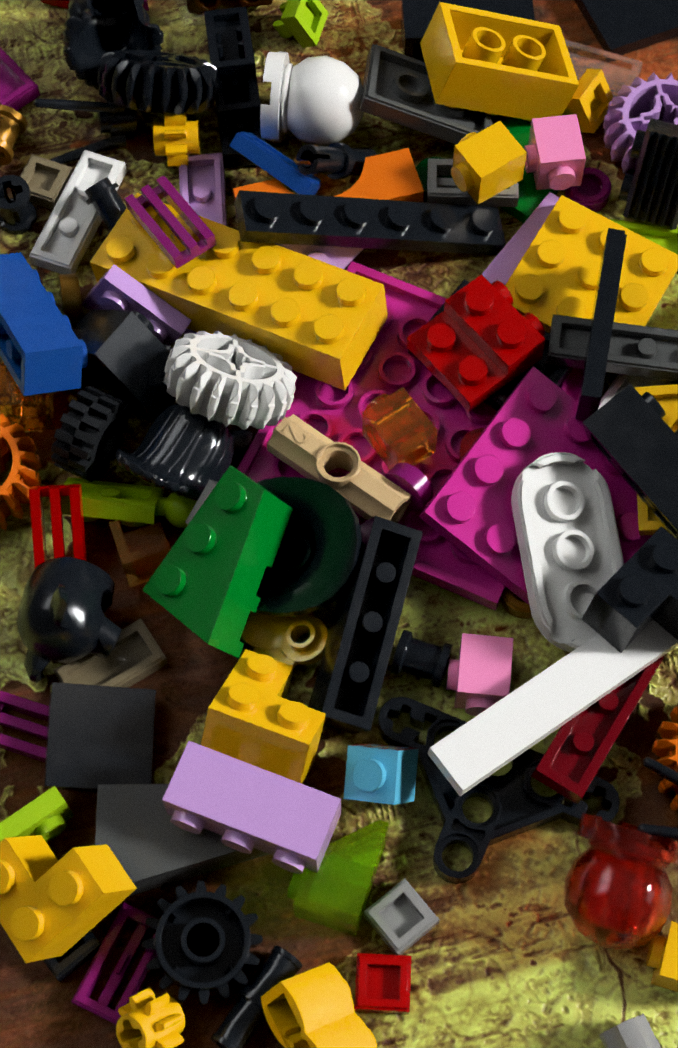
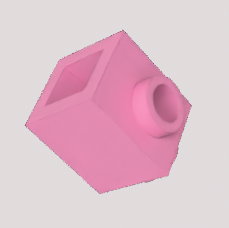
M577 114L532 118L528 145L524 146L527 152L525 171L526 173H533L536 190H565L570 187L581 186L586 155Z
M462 633L459 659H449L446 690L456 691L454 708L465 709L467 714L477 716L510 694L514 638Z

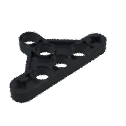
M406 697L392 698L380 709L378 729L384 742L390 746L419 749L418 764L444 825L435 845L433 864L439 877L446 882L461 884L472 879L479 870L487 848L490 845L558 819L586 830H603L612 823L619 811L620 799L618 792L613 785L596 776L583 796V799H590L593 793H596L603 797L601 805L607 808L608 811L599 810L596 816L586 813L588 804L580 800L578 805L571 801L570 806L567 807L561 804L565 797L559 793L550 797L537 794L531 786V778L544 754L530 748L511 761L512 768L508 773L502 776L490 775L462 796H459L427 753L429 748L434 745V739L437 734L447 730L455 731L467 722ZM402 712L410 715L409 724L420 730L424 729L425 721L433 723L428 729L425 745L417 743L420 738L419 731L405 727L401 734L393 731V721L388 718L398 719ZM471 797L484 798L491 805V817L483 823L471 822L463 814L462 805ZM461 844L471 852L472 863L464 871L450 870L444 864L442 852L449 845Z

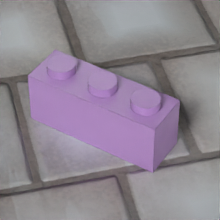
M188 741L162 799L167 814L172 816L171 823L177 827L195 834H201L203 828L222 835L221 842L226 846L246 854H251L253 848L273 855L272 862L275 865L297 874H302L304 868L318 872L341 815V799L192 741Z

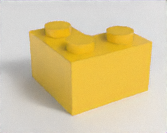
M245 649L208 707L201 745L303 784L315 760L326 713L309 708L300 702L286 699L294 666L275 660L269 655L258 654Z
M42 835L7 837L0 842V924L25 963L62 956L137 889L108 844L73 847L58 861Z

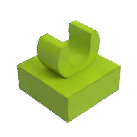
M288 0L282 3L279 7L283 13L281 20L274 21L273 27L282 38L294 36L302 48L317 46L329 14L320 0Z

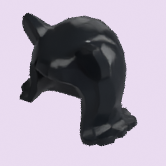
M69 0L66 15L67 21L64 23L66 28L63 31V41L65 43L63 54L66 56L65 60L69 69L75 71L76 77L79 80H85L87 86H93L94 89L99 90V84L97 83L98 69L101 65L102 55L107 52L123 49L162 50L160 44L164 42V33L160 30L159 25L150 24L149 14L143 8L144 0Z
M176 403L168 407L155 419L141 444L133 453H130L125 448L122 450L118 448L115 457L120 468L134 476H139L141 480L178 496L198 501L209 480L219 482L230 466L233 456L240 454L249 447L253 433L249 430H231L229 426L225 427L222 422L215 420L208 422L207 417L201 414H192L190 407L180 406Z

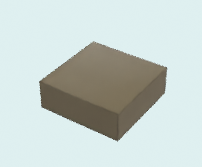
M32 154L20 175L30 188L31 197L29 201L53 210L73 172V168Z

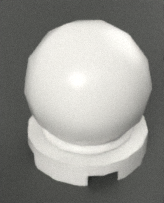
M268 52L263 82H271L270 105L261 104L260 107L261 139L269 140L272 143H281L284 133H287L289 130L300 142L314 146H324L331 143H339L354 133L364 114L363 111L359 110L363 87L358 74L344 62L326 55L307 57L293 66L289 61L288 52Z

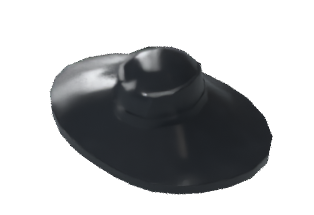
M276 477L259 481L260 485L292 507L293 511L272 568L266 567L256 594V596L261 598L256 612L277 616H295L326 607L336 601L351 585L359 567L362 537L359 519L350 502L327 484L313 479Z

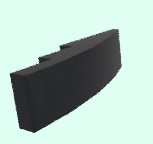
M244 6L204 11L210 63L217 68L218 91L215 103L224 168L256 165L229 146L237 132H250L261 138V103L247 8Z

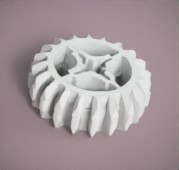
M202 330L198 331L197 334L187 333L184 334L183 338L176 339L166 361L163 382L167 385V392L171 396L176 397V403L180 406L190 407L192 414H201L207 417L208 422L215 420L222 422L225 427L231 424L245 430L249 426L256 429H264L266 425L275 426L279 420L285 417L294 399L297 377L292 372L293 367L284 362L280 354L269 352L267 346H259L253 343L252 339L238 338L236 334L232 336L224 335L220 331L210 334Z

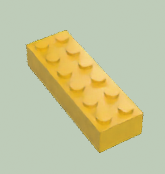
M136 193L135 198H138L142 194ZM164 203L192 238L199 242L200 239L171 205ZM152 206L147 207L145 210L180 252L186 249L185 246ZM128 208L125 209L91 259L90 265L97 282L115 264L192 321L188 325V329L195 332L204 330L210 334L220 331L224 335L232 336L236 334L238 338L252 339V342L259 346H267L269 352L280 354L283 357V361L293 367L292 370L344 391L388 318L384 284L274 243L241 242L239 230L201 216L199 217L214 234L217 245L178 269L171 263Z

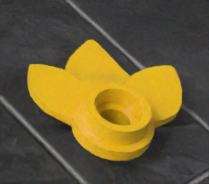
M250 612L241 637L250 646L254 647L253 652L269 655L275 660L295 667L297 664L309 665L321 660L329 631L323 621L315 617L313 612L295 616H277ZM310 632L307 641L296 643L301 635Z

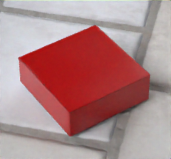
M357 953L355 1012L409 1015L412 956Z

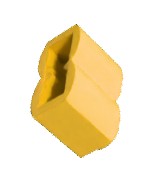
M330 962L280 981L261 996L262 1008L268 1025L284 1048H377L374 1034L355 1013L351 990L347 981Z

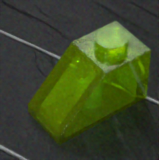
M377 820L329 844L318 872L304 868L302 874L294 873L287 893L288 898L294 899V915L356 937L389 836V823Z

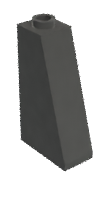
M169 784L98 785L95 845L108 844L137 887L128 897L268 855V853L253 848L251 854L242 853L221 842L222 835L204 828L201 834H195L171 823L172 816L167 814L162 801Z

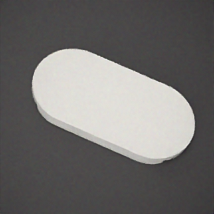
M554 452L537 458L522 470L513 486L511 505L532 618L541 634L550 643L562 650L572 652L598 634L582 620V617L596 592L624 565V559L611 493L604 477L597 469L592 470L587 464L583 463L585 460L577 455L566 452Z

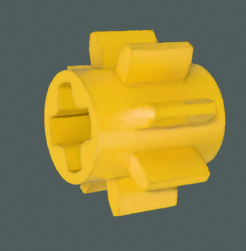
M165 113L164 122H153L155 156H167V167L189 166L188 155H200L199 121H187L186 113H181L180 115Z
M148 987L130 996L129 1003L118 1008V1013L121 1017L116 1024V1034L122 1048H175L184 1043L181 1033L185 1028V1015L180 1004L168 993L155 998L151 987Z

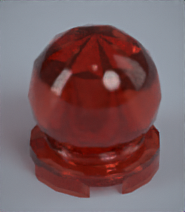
M584 812L581 816L577 834L589 839L588 845L591 847L574 859L565 878V907L577 930L585 938L604 949L627 951L646 945L661 932L672 910L673 886L666 868L670 866V863L678 865V841L650 836V834L638 831V826L625 822L618 825L602 820V817L599 815Z

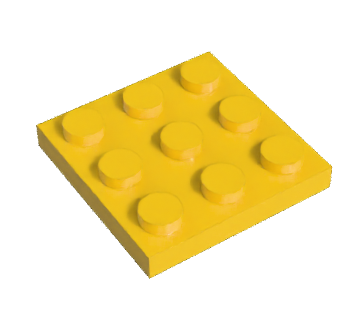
M561 195L505 286L512 295V306L522 316L526 313L535 315L548 333L551 330L553 314L592 319L601 258L608 228L623 230L627 238L613 322L646 326L678 271V254Z

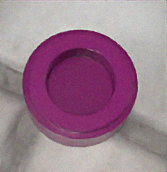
M584 167L581 186L565 189V197L594 212H598L609 201L611 182L608 176L601 170Z
M399 462L384 476L411 495V503L407 507L410 511H420L433 497V488L430 481L418 468L411 464Z

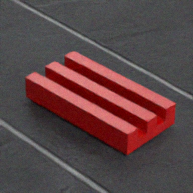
M81 484L31 486L29 488L35 569L38 565L47 561L43 497L50 498L54 558L65 557L61 496H70L74 558L87 561Z

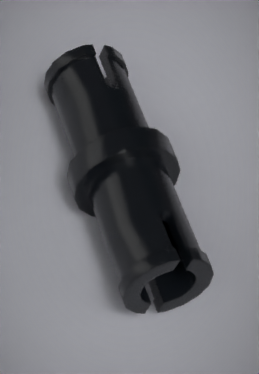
M331 143L327 147L306 144L299 149L296 159L297 161L311 162V164L297 165L301 173L305 175L326 174L331 179H345L349 175L360 176L363 171L365 158L377 155V153L371 148H350L345 143Z
M275 945L271 950V954L249 985H241L236 992L239 999L216 1033H213L211 1036L212 1042L219 1048H245L266 1019L262 1008L261 996L280 981L293 977L302 968V963L291 953Z

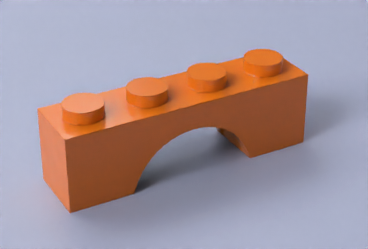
M405 148L366 157L363 171L356 183L345 192L333 197L423 202L424 190L410 150ZM276 178L233 188L234 201L239 190L296 194L286 188Z

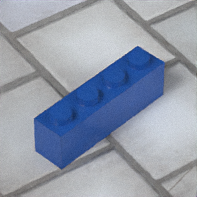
M21 252L0 254V357L23 396L81 388L82 368H86L88 365V352L84 340L77 338L71 328L68 316L62 315L56 306L52 292L46 291L40 281L38 271L30 267Z

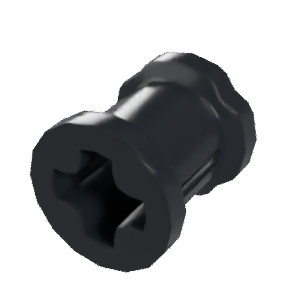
M5 175L0 177V228L13 235L29 231L37 220L36 209L33 203L29 201L31 197L30 188L27 182L20 176ZM7 188L11 189L13 198L9 199ZM13 212H18L19 222L15 221Z
M404 630L394 655L391 673L399 675L403 671L431 680L433 687L440 688L448 667L453 645L445 643L441 647L413 638L412 632Z

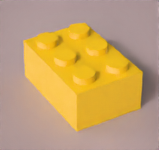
M439 2L420 43L435 104L444 105L448 108L484 112L488 115H501L531 122L532 118L562 116L579 86L559 25Z

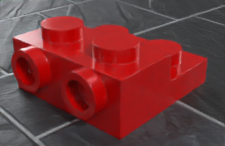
M482 274L446 299L443 312L407 337V348L468 412L472 411L541 360L546 340L544 338L545 329L540 320L532 313H526L522 316L512 306L513 298L508 288L498 280L491 284Z

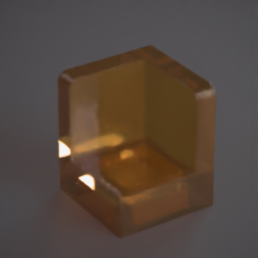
M118 520L109 522L129 587L148 582L171 550L161 523L158 522L123 534Z

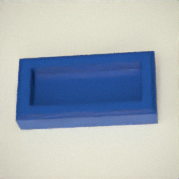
M237 132L229 145L298 194L316 195L322 185L320 179L313 174L305 175L301 173L297 163L253 133Z

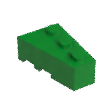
M230 465L142 590L208 645L239 659L244 643L240 642V638L249 613H256L261 599L256 596L266 567L272 568L293 508L258 482Z

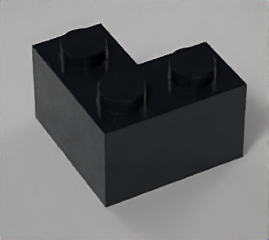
M90 309L72 329L78 339L84 340L87 347L88 365L86 368H82L81 377L86 383L106 385L119 399L129 404V410L138 418L155 420L175 402L176 397L171 396L167 392V385L163 382L165 377L164 368L172 347L162 344L152 333L154 326L144 315L135 310Z
M660 527L596 592L582 617L583 621L620 653L631 644L652 620L678 640V540L663 527Z

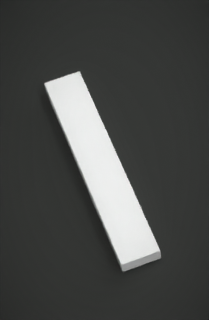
M654 620L622 653L600 634H597L431 746L427 754L458 795L462 796L678 646V640Z

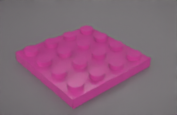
M534 366L525 374L419 515V518L528 605L529 600L513 518L511 496L514 483L519 474L537 458L554 452L575 454L585 460L583 463L587 464L592 470L597 469L604 477L611 493L624 564L652 536L639 535L637 493L588 439L583 425L584 420L575 419L578 402Z

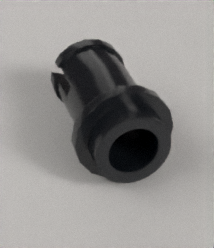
M106 177L85 190V193L89 198L86 201L87 205L93 204L103 222L111 231L127 207L116 191V188L119 187L117 182L112 184L109 178Z

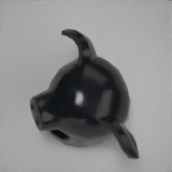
M72 557L52 558L38 565L27 581L18 610L17 626L22 643L28 648L24 666L30 681L38 683L44 677L42 671L50 661L68 664L83 658L87 654L107 658L116 646L121 628L104 615V612L112 605L115 583L110 575L98 566Z

